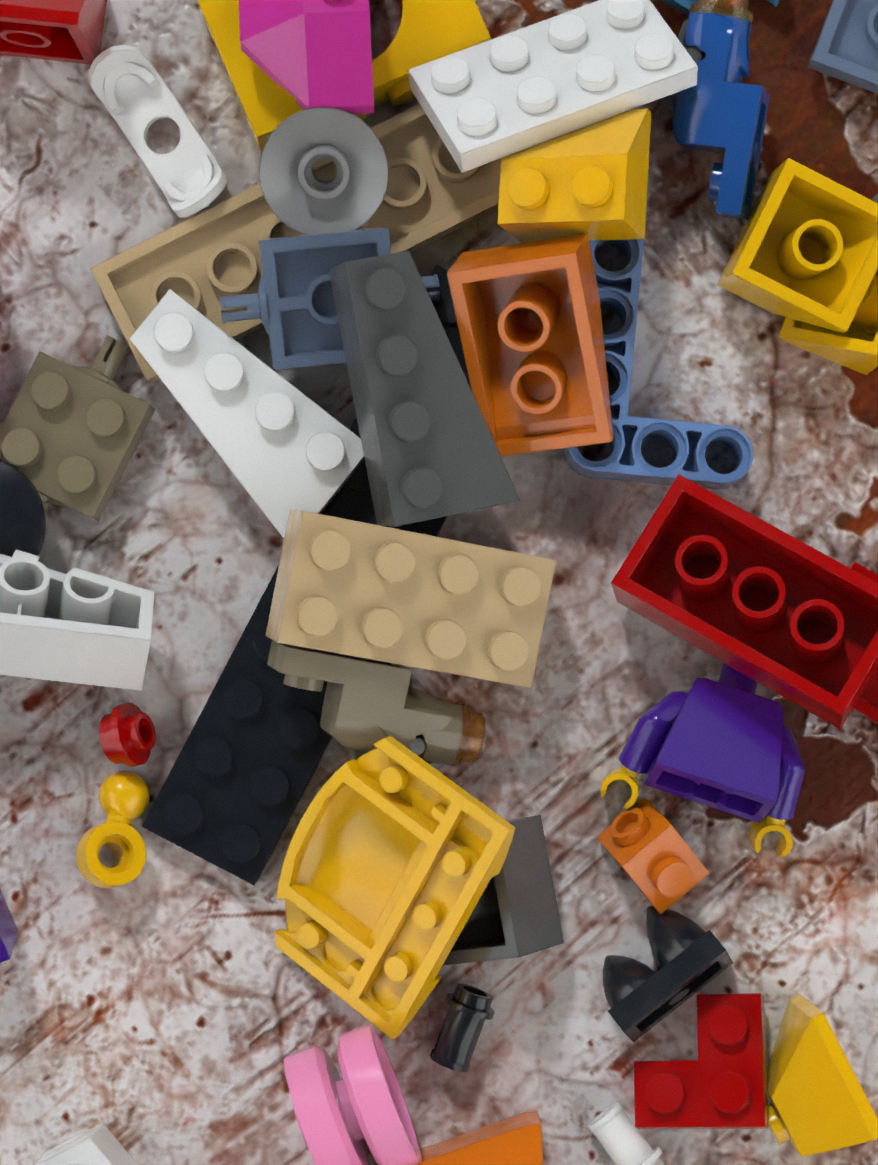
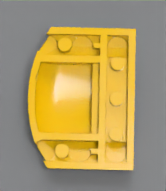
M389 736L374 743L373 745L377 747L376 749L360 756L357 760L347 761L322 786L301 818L288 847L278 882L276 898L285 899L287 930L281 928L275 931V946L393 1040L402 1033L439 982L441 976L438 973L489 881L492 877L498 875L502 869L513 839L515 827L392 736Z

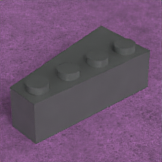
M404 251L346 261L328 269L377 525L396 527L520 501L410 252Z

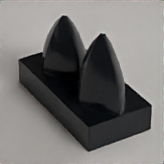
M654 906L647 908V937L652 953L661 968L660 970L654 972L646 964L625 956L608 955L604 960L602 983L606 1000L611 1008L608 1012L633 1042L733 964L726 949L710 930L705 932L693 920L670 909L660 914Z

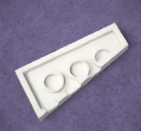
M171 289L167 291L130 337L138 351L283 538L290 509L321 514L364 461L361 438Z

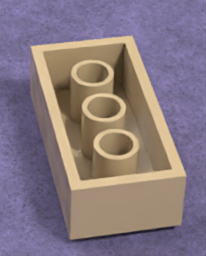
M290 509L265 636L282 644L532 688L556 560Z

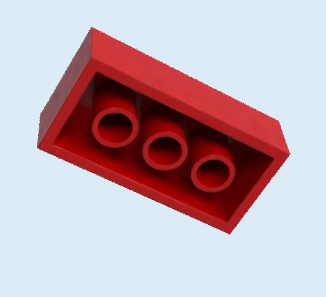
M680 474L676 477L611 582L618 603L840 730L878 668V583Z

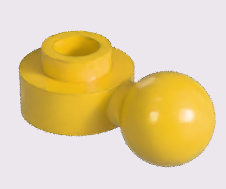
M115 772L104 780L99 790V804L107 815L106 821L88 830L82 836L77 846L76 861L81 874L89 883L100 888H114L133 881L141 873L145 864L146 848L144 841L137 830L131 826L132 820L140 817L147 809L150 792L145 780L134 772ZM102 845L109 847L114 854V862L111 867H106L100 861L99 851Z

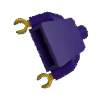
M723 663L718 682L707 678H696L688 692L674 691L669 693L638 719L619 756V761L622 764L621 768L607 773L602 781L600 793L603 798L607 792L608 785L612 781L624 780L630 785L632 793L627 798L623 809L630 808L637 801L639 794V781L637 777L639 773L646 774L643 785L755 821L748 832V840L756 853H759L761 850L763 836L770 831H778L779 840L776 844V853L779 857H784L790 853L793 847L791 834L784 826L786 820L794 817L805 774V767L792 731L783 725V706L779 702L755 695L758 682Z

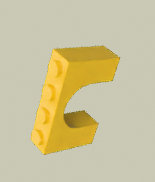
M197 0L205 24L262 153L268 138L276 127L285 119L303 109L296 103L295 97L277 85L241 50L239 0ZM397 0L402 12L398 32L387 49L372 60L374 107L389 100L392 105H401L416 99L410 89L409 69L491 40L475 0ZM353 114L361 120L368 116V114Z

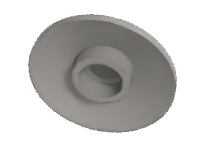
M319 107L305 109L285 119L268 138L260 159V184L265 200L273 213L285 225L299 233L309 235L356 230L376 213L383 201L388 184V162L384 148L375 132L357 116L336 108ZM321 158H328L336 164L337 175L328 181L320 180L313 172V164Z

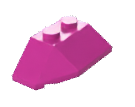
M239 0L241 50L277 85L295 97L296 103L303 110L327 107L341 109L351 114L374 113L369 0Z

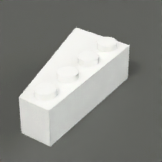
M17 549L12 557L0 554V675L142 691L151 643L154 605L153 591L75 567L67 574L46 568L45 565L39 562L40 556Z

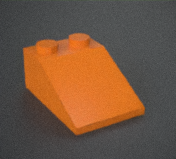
M588 233L462 252L448 270L447 277L471 390L500 456L612 442L613 429L600 298Z

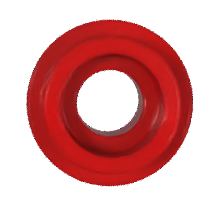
M127 702L115 706L110 714L102 717L99 725V738L102 749L112 763H124L129 767L143 765L148 761L151 749L156 742V732L151 718L142 712L137 705Z

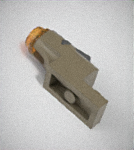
M272 640L267 665L285 674L283 684L299 689L321 692L324 681H327L320 728L342 746L351 749L355 760L376 749L377 747L373 744L389 736H392L434 768H442L444 764L457 767L463 761L473 763L479 757L485 736V719L483 714L471 711L467 703L441 700L410 687L411 669L399 664L282 644Z

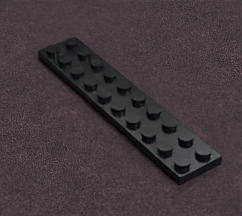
M435 265L430 276L437 274L439 287L426 288V290L437 289L440 291V301H432L471 388L447 277L448 270ZM356 417L349 430L360 438ZM365 459L321 514L377 525ZM448 516L396 527H385L438 537ZM278 567L141 826L254 886L258 883L332 740V737L320 728L327 681H324L321 692L291 687L283 684L285 674L267 665L272 639L265 635Z

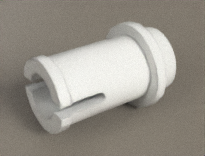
M619 1102L606 1108L586 1126L595 1135L616 1165H665L659 1158L662 1154L661 1148L659 1146L652 1148L622 1110L623 1107Z

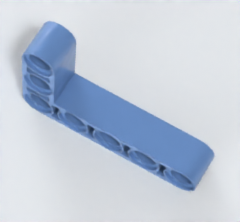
M644 239L589 241L599 291L600 307L613 309L618 313L622 321V329L610 335L603 334L607 372L616 381V392L609 396L613 440L609 442L611 449L609 457L597 462L585 459L577 447L564 448V457L569 467L578 475L596 479L671 486L678 474L705 489H725L731 486L751 468L754 457L752 444L742 431L727 425L628 416ZM611 245L618 247L624 252L628 265L620 271L610 272L604 270L598 265L594 253L603 246ZM648 437H659L666 440L673 450L671 465L656 468L645 462L641 455L642 441ZM722 443L732 449L736 464L731 473L720 474L709 468L705 461L707 445Z

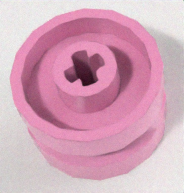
M372 1023L340 1035L337 1045V1056L343 1076L342 1079L329 1054L317 1044L285 1056L283 1060L285 1076L295 1115L315 1165H369L363 1142L364 1138L378 1165H415L421 1162L422 1155L404 1095L385 1047Z

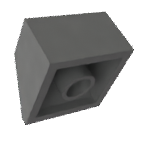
M541 815L506 820L515 827V831L502 869L498 875L492 877L443 965L519 958L564 943Z

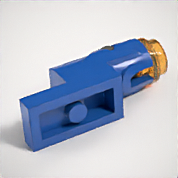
M698 0L697 3L690 5L689 18L683 22L678 36V40L698 66L697 85L661 98L659 101L673 113L672 127L677 143L689 149L725 153L723 163L715 162L709 182V200L717 201L715 212L726 218L748 220L751 214L770 101V94L763 86L742 84L743 77L750 78L749 37L754 13L748 10L749 0Z

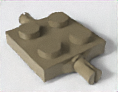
M106 335L105 341L91 368L70 366L39 351L0 427V460L13 465L29 478L40 495L45 513L49 505H52L54 507L72 508L99 521L155 411V408L150 404L125 393L113 381L130 347Z

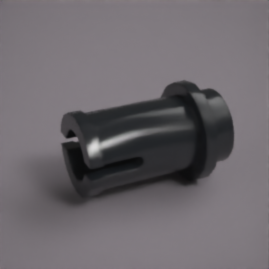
M457 984L454 993H447L445 1002L449 1005V1009L435 1047L430 1054L434 1062L451 1070L459 1072L469 1071V1063L485 1019H493L495 1013L490 1007L493 1001L492 995L467 984Z

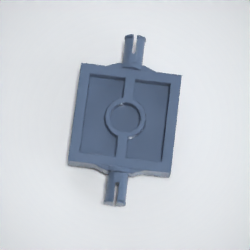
M381 227L258 239L262 269L258 293L219 296L221 309L246 306L243 309L222 310V323L261 319L269 335L273 370L346 363L328 269L346 261L391 254L389 228ZM437 274L421 277L425 288L439 287ZM427 290L431 301H440L439 290Z

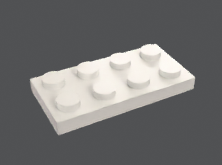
M598 0L411 68L408 71L410 89L463 173L696 86L698 66L650 0Z

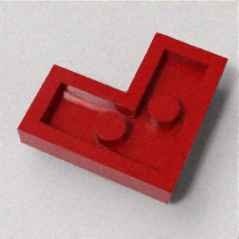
M761 993L696 995L698 1060L634 1061L635 1128L769 1129L764 996Z

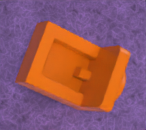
M646 798L641 799L631 808L621 812L613 820L612 824L598 836L600 843L619 863L660 914L709 874L672 824Z

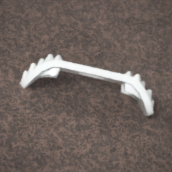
M118 45L112 46L100 53L93 60L89 69V84L161 188L173 211L178 217H188L203 208H209L210 203L216 199L226 186V174L164 79L137 47ZM162 118L174 120L180 129L179 144L173 151L167 154L154 153L147 143L149 127L156 120Z

